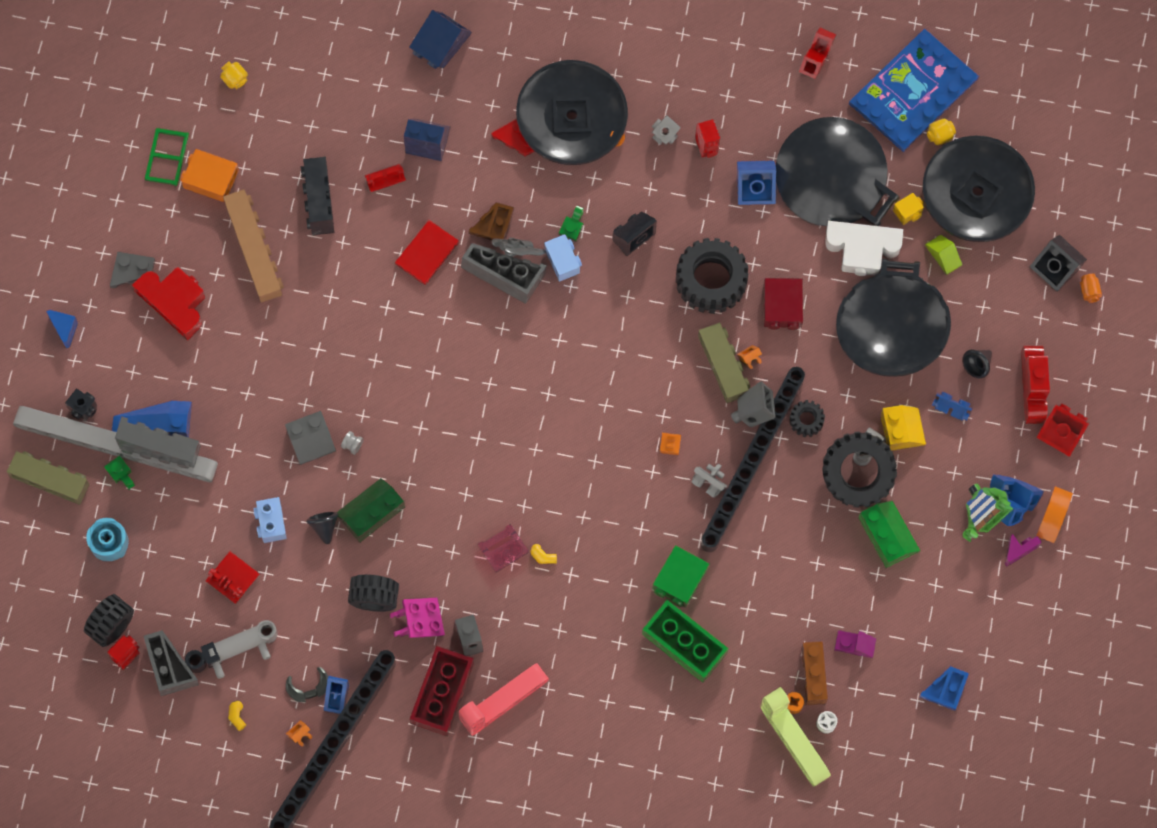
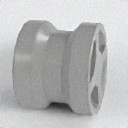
M349 431L342 441L341 448L348 449L355 455L362 446L364 438L356 437L353 432Z

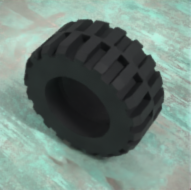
M704 238L702 243L699 241L693 242V247L688 246L684 254H681L676 269L678 293L682 294L681 298L684 302L689 301L691 308L694 309L696 306L699 308L698 311L704 313V310H709V314H715V310H719L722 313L726 311V307L731 309L736 305V301L739 302L742 299L747 287L749 268L748 263H745V256L742 253L739 254L738 247L734 246L732 248L730 246L731 242L727 240L724 243L720 242V238H714V241ZM717 263L729 272L730 279L721 288L708 289L696 281L694 272L702 264Z
M868 432L847 433L842 438H837L833 445L829 446L823 459V478L828 491L832 493L836 500L842 501V504L847 506L849 504L856 508H859V506L869 507L870 504L881 502V499L883 497L886 498L890 489L894 487L895 478H897L896 460L890 447L881 438L873 436ZM865 452L876 460L878 473L871 484L865 487H854L844 480L841 466L844 459L851 453Z

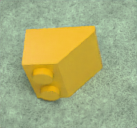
M900 405L882 409L881 420L886 437L885 440L891 451L926 445L918 408Z

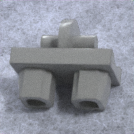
M708 464L706 469L711 474L701 467L695 468V475L691 482L701 488L705 480L710 482L711 485L706 493L713 498L728 487L715 477L718 476L723 479L725 476L720 471L722 465L717 464L716 467Z

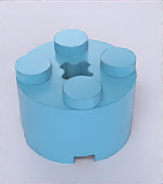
M112 518L99 519L87 531V544L97 559L115 561L125 555L129 544L128 536L123 526Z

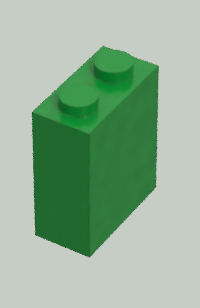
M675 545L654 581L652 589L657 596L661 598L667 597L671 599V603L686 608L709 569V563Z

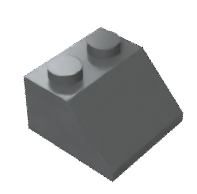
M321 411L285 424L287 434L300 465L336 452Z

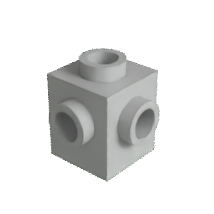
M666 115L662 120L658 119L652 125L654 129L651 132L654 134L652 138L660 145L662 142L665 145L668 142L672 144L678 137L676 133L681 127ZM663 128L668 130L666 135L662 133Z

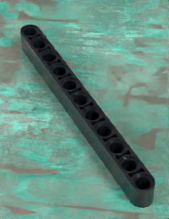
M792 367L788 371L774 398V407H781L784 412H775L776 418L760 425L702 536L701 547L704 551L714 552L718 548L803 385L805 372L802 368ZM798 375L801 379L795 381L791 376ZM790 391L792 396L786 397L782 392ZM767 423L774 424L775 428L768 429L765 425ZM759 439H763L766 441L767 444L761 446L757 443V441ZM756 456L758 461L751 462L748 457ZM747 472L750 477L744 479L740 476V473ZM737 488L741 491V494L734 495L731 490ZM730 505L733 510L726 512L722 507ZM722 522L724 527L716 528L714 523ZM707 538L714 539L715 544L708 545L706 544L705 540Z
M383 650L378 654L270 822V828H274L278 823L284 824L285 828L293 827L393 671L396 660L391 651ZM384 657L392 659L388 665L382 664L381 661ZM378 673L381 675V679L372 681L371 676ZM363 690L371 692L367 698L361 697L360 693ZM353 706L360 708L358 714H351L349 711ZM342 723H348L349 729L341 731L339 726ZM335 739L339 741L338 746L335 748L329 747L328 743L330 740ZM321 756L328 758L327 763L324 765L317 763L318 758ZM316 773L317 778L315 781L310 782L307 780V775ZM305 790L306 796L304 798H297V791ZM292 806L295 808L293 815L285 814L287 807Z

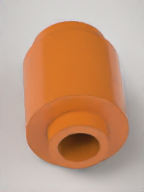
M1086 274L1081 277L1080 286L1084 300L1089 303L1098 302L1099 298L1103 296L1099 279L1095 274Z

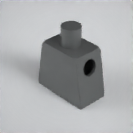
M762 381L757 383L737 399L738 410L731 414L736 424L743 421L749 427H754L776 418L773 391Z
M470 615L456 619L454 623L464 655L471 656L484 652L475 616Z

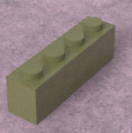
M719 322L699 330L698 338L726 403H730L750 389L748 379L744 378L741 373L743 368L740 361L735 359L734 355H736L734 346L732 344L729 345L727 340L729 338L728 332L725 327L722 328Z
M16 451L7 470L9 477L78 505L81 504L90 485L85 475L78 472L75 474L70 473L67 468L60 465L55 467L46 459L41 458L38 460L33 458L34 456L28 452L23 451V453Z

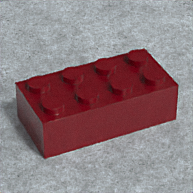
M436 646L409 719L410 724L448 737L474 665V658Z

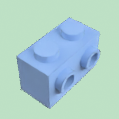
M564 234L544 242V250L559 282L580 274L582 263L579 256H575L573 253L574 245L571 239L568 240Z
M279 497L256 501L257 507L253 509L255 519H259L260 526H257L258 538L262 537L264 543L287 539Z

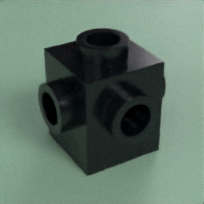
M77 388L65 402L67 409L71 411L70 414L78 420L82 418L86 421L88 418H92L97 411L96 398L88 392L84 394Z

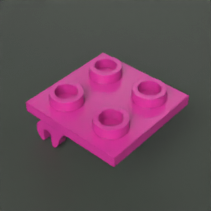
M438 598L403 599V608L390 613V618H399L406 615L408 626L393 633L394 637L398 635L402 637L407 634L409 638L445 635Z

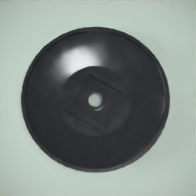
M563 60L542 67L526 81L517 100L516 118L522 137L537 154L558 164L583 165L604 157L619 143L627 126L628 106L621 86L607 71L589 62ZM574 112L577 117L571 120L567 117V114Z
M975 135L955 139L941 147L933 155L923 176L922 193L929 214L946 232L966 241L990 242L1010 235L1025 222L1034 203L1035 182L1028 163L1012 146L999 139ZM974 188H979L982 190L983 194L977 196L973 193L972 190Z

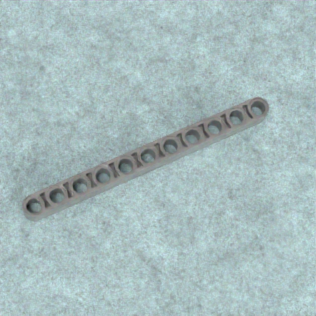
M19 406L13 422L15 427L114 456L120 455L121 458L206 482H212L218 466L216 461L201 456L197 457L194 468L189 467L185 469L177 466V463L170 462V464H165L157 458L145 459L137 453L132 455L126 454L121 451L115 440L117 432L25 406Z

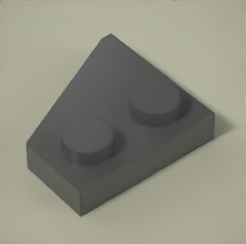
M117 252L110 287L117 288L121 284L134 283L144 273L153 272L155 258Z

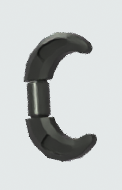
M318 667L317 670L321 677L316 689L304 693L292 685V677L289 676L286 680L287 693L297 702H306L307 699L317 697V695L320 698L326 693L328 680L326 671Z

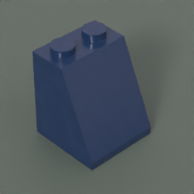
M432 10L409 48L414 50L413 54L418 58L422 59L424 57L427 59V64L435 69L437 67L444 68L472 32L443 12Z
M415 118L408 119L404 133L405 153L442 161L451 126Z

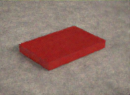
M428 220L395 261V265L426 285L459 244V240Z

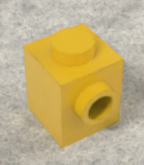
M912 193L895 203L893 212L900 222L905 225L912 220L914 222L922 216L924 204L920 197H916Z

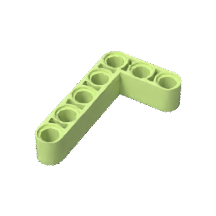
M779 687L763 697L761 709L808 781L815 787L829 778L831 774L787 709L790 702L784 690Z

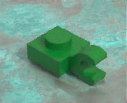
M576 206L572 218L566 216L559 235L565 234L568 239L577 241L584 226L582 222H579L584 208Z
M120 455L104 466L116 483L121 480L128 490L135 486L128 476L132 471Z

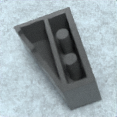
M163 630L143 636L161 696L199 685L197 678Z

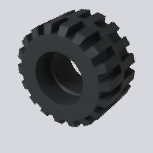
M363 574L353 576L350 580L348 603L356 608L367 611L386 612L394 610L397 606L399 583L391 578L379 575Z
M112 594L95 607L88 617L83 631L100 646L107 647L116 641L132 620L134 609L116 594Z

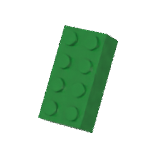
M668 600L642 629V635L702 683H704L728 653V647Z

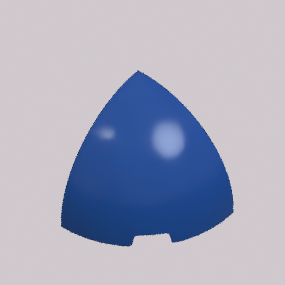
M993 474L990 488L995 487L1007 493L1008 501L1013 508L1001 520L1007 526H1013L1021 522L1024 513L1027 510L1033 511L1044 493L1043 490L1033 485L1002 475Z

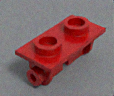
M400 164L365 175L370 192L406 181L402 165Z

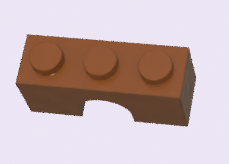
M823 641L803 642L801 650L803 667L805 669L806 705L826 704L828 695Z

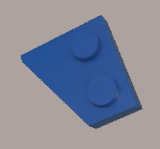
M950 666L920 694V698L955 711L969 673Z

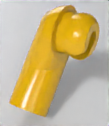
M534 544L531 547V556L539 564L557 563L556 554H546L539 544Z
M235 701L229 705L228 719L238 731H241L246 727L245 722L239 717L243 704L240 701Z

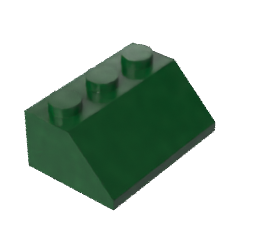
M380 478L337 513L339 514V519L358 542L361 543L405 508V503L394 488Z

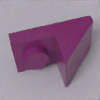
M1011 534L1005 558L1006 567L1037 549L1042 543L1038 536L1033 539L1029 537L1022 541L1020 545L1015 536Z
M838 630L834 651L873 658L876 638L862 631L855 634Z

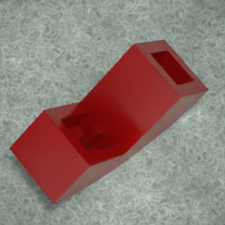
M821 27L818 29L809 51L804 56L799 69L800 73L814 79L817 78L837 34Z

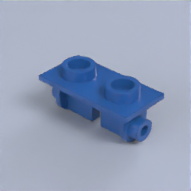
M943 391L941 394H936L939 399H934L932 406L935 409L947 414L949 408H952L953 411L950 416L961 421L968 420L970 414L967 413V410L972 411L973 409L969 407L970 403L961 399L959 402L952 399V395Z

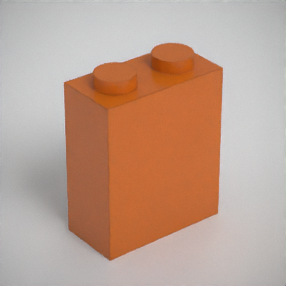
M195 149L194 153L190 154L188 158L187 170H184L180 177L183 188L224 202L223 196L229 195L239 172L238 164Z

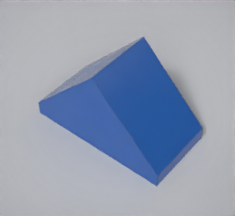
M53 310L46 311L66 349L69 348L78 324L76 317Z
M328 676L323 711L338 714L342 712L350 686L347 679Z

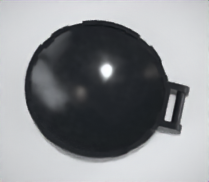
M822 117L808 121L796 128L786 138L779 150L775 165L777 188L787 207L806 222L817 226H827L828 221L853 223L863 218L873 226H879L881 224L880 221L894 202L897 203L900 199L896 193L886 187L888 175L887 161L880 143L871 132L854 121L840 117ZM884 195L888 197L875 216L871 215L870 213Z
M882 259L881 273L857 283L840 304L836 318L839 343L848 358L865 371L887 377H898L916 373L933 363L940 356L948 342L951 331L949 307L939 290L919 277V261L908 263ZM888 268H889V269H901V270H913V273H910V272H898V271H887V270H888Z

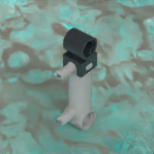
M269 620L261 621L255 627L219 642H210L201 646L202 652L199 650L189 651L185 656V663L193 673L202 672L206 668L207 663L209 669L213 667L217 678L221 679L225 675L220 664H222L221 661L258 646L263 659H269L271 656L265 643L269 644L276 640L278 635L276 626ZM265 628L272 629V633L268 636H264L262 631ZM200 658L201 661L198 665L194 666L191 665L192 659Z

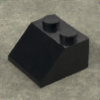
M642 211L639 214H633L629 217L626 224L623 226L619 225L614 229L613 242L626 256L630 255L656 234L657 220Z
M1058 235L1051 239L1029 267L1052 288L1059 291L1079 271L1087 259L1061 235Z

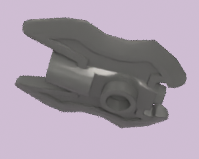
M495 238L492 240V244L495 247H500L506 255L512 257L516 255L539 256L546 253L544 249L534 248L533 243L528 240L516 238Z

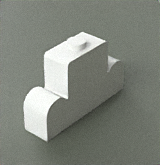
M828 221L825 245L832 252H838L843 249L841 268L843 272L855 273L858 276H865L866 274L875 275L879 274L882 254L887 258H895L899 255L902 246L903 229Z

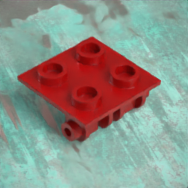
M229 551L219 565L209 571V577L205 581L236 604L260 573Z

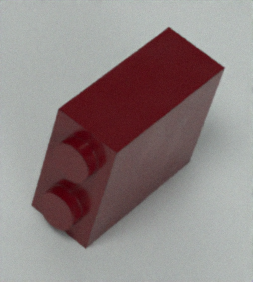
M765 278L763 284L764 327H768L771 330H777L780 327L789 330L802 328L803 279Z

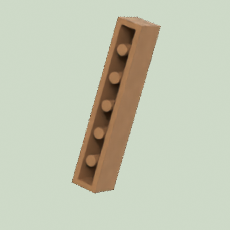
M244 189L223 196L260 302L282 296L281 289L284 286L281 278H276L275 272H278L275 261H270L269 256L272 253L269 245H265L263 239L266 237L263 228H258L257 222L260 221L257 212H253L251 206L254 205L251 195H246Z

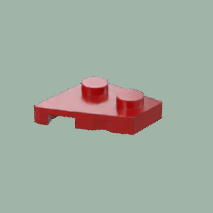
M517 119L491 133L493 139L500 140L505 143V146L515 149L524 157L535 152L522 137Z

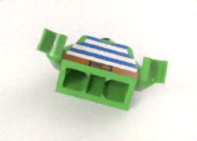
M974 484L968 489L972 498L966 503L968 528L963 532V538L971 542L972 537H978L977 531L989 532L1013 510L1005 491L995 487H984L981 489L978 484Z

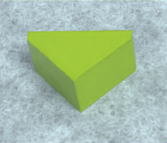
M939 235L925 244L946 275L962 266L955 244L944 236Z

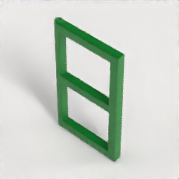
M156 128L145 181L178 186L189 137L188 132ZM159 133L184 137L180 156L155 152ZM154 157L179 161L175 180L150 177Z

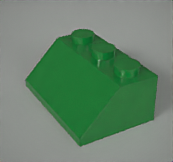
M893 501L879 503L860 512L858 519L886 568L920 552L917 543Z

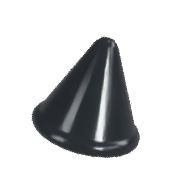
M974 349L966 351L962 357V363L966 372L977 379L985 378L990 372L992 352L990 350Z
M337 512L316 514L309 517L306 523L312 527L325 544H330L339 514Z

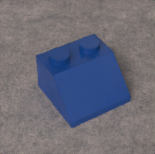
M737 161L738 205L776 204V166L774 161Z

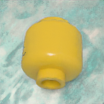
M229 61L221 68L223 71L220 78L230 89L235 88L237 90L248 81L246 79L248 73L238 62L231 64Z
M944 118L929 125L927 137L930 142H934L939 146L952 141L956 130L952 121Z

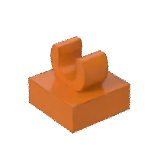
M754 345L737 354L739 360L750 369H753L751 365L752 360L755 359L758 364L762 363L760 357H758L762 353L759 347Z
M662 432L660 453L679 455L681 435Z
M301 720L286 732V735L293 742H297L302 747L304 746V743L301 741L303 736H307L310 740L312 739L311 734L308 733L310 731L309 727Z

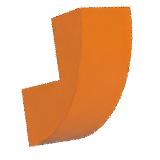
M1056 486L1054 487L1036 536L1055 543L1073 493Z

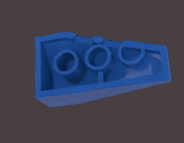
M169 401L113 416L112 431L117 432L121 417L128 418L127 422L131 424L141 422L149 427L150 430L160 428L167 431L169 436L176 433L189 438L192 402Z

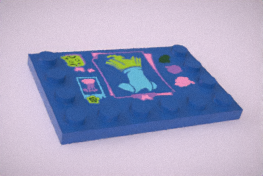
M923 29L849 101V105L904 152L929 128L931 123L935 122L978 80L979 76L932 34Z

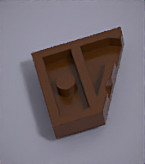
M496 202L469 229V234L488 240L495 238L505 239L514 207Z

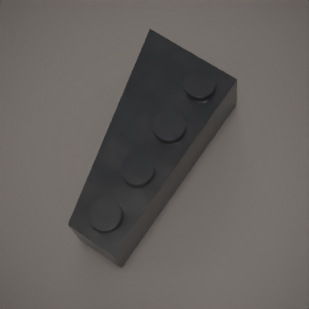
M326 156L303 159L304 166H300L301 176L305 177L306 182L302 183L304 195L307 194V201H304L305 211L309 212V218H306L307 229H311L312 236L335 233Z

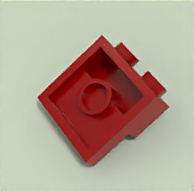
M1061 403L1060 406L1057 404L1054 406L1036 438L1070 457L1090 423L1086 422L1088 420L1087 417L1080 413L1074 415L1070 412V407Z

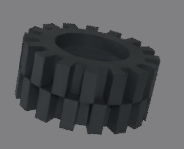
M805 400L804 403L800 401L791 410L790 426H792L793 431H797V435L803 434V437H806V435L812 437L813 434L816 435L819 430L821 431L825 414H823L824 410L823 408L820 409L819 404H814L815 401H811V403L808 400ZM802 413H811L814 416V422L811 425H804L800 421Z

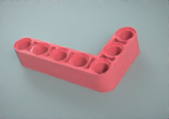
M536 663L477 706L473 701L463 706L459 710V719L470 735L473 736L548 682L549 678L538 663Z

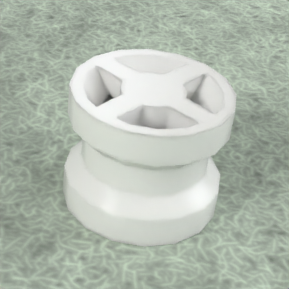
M830 711L822 712L816 722L818 730L825 734L833 732L837 725L836 715Z

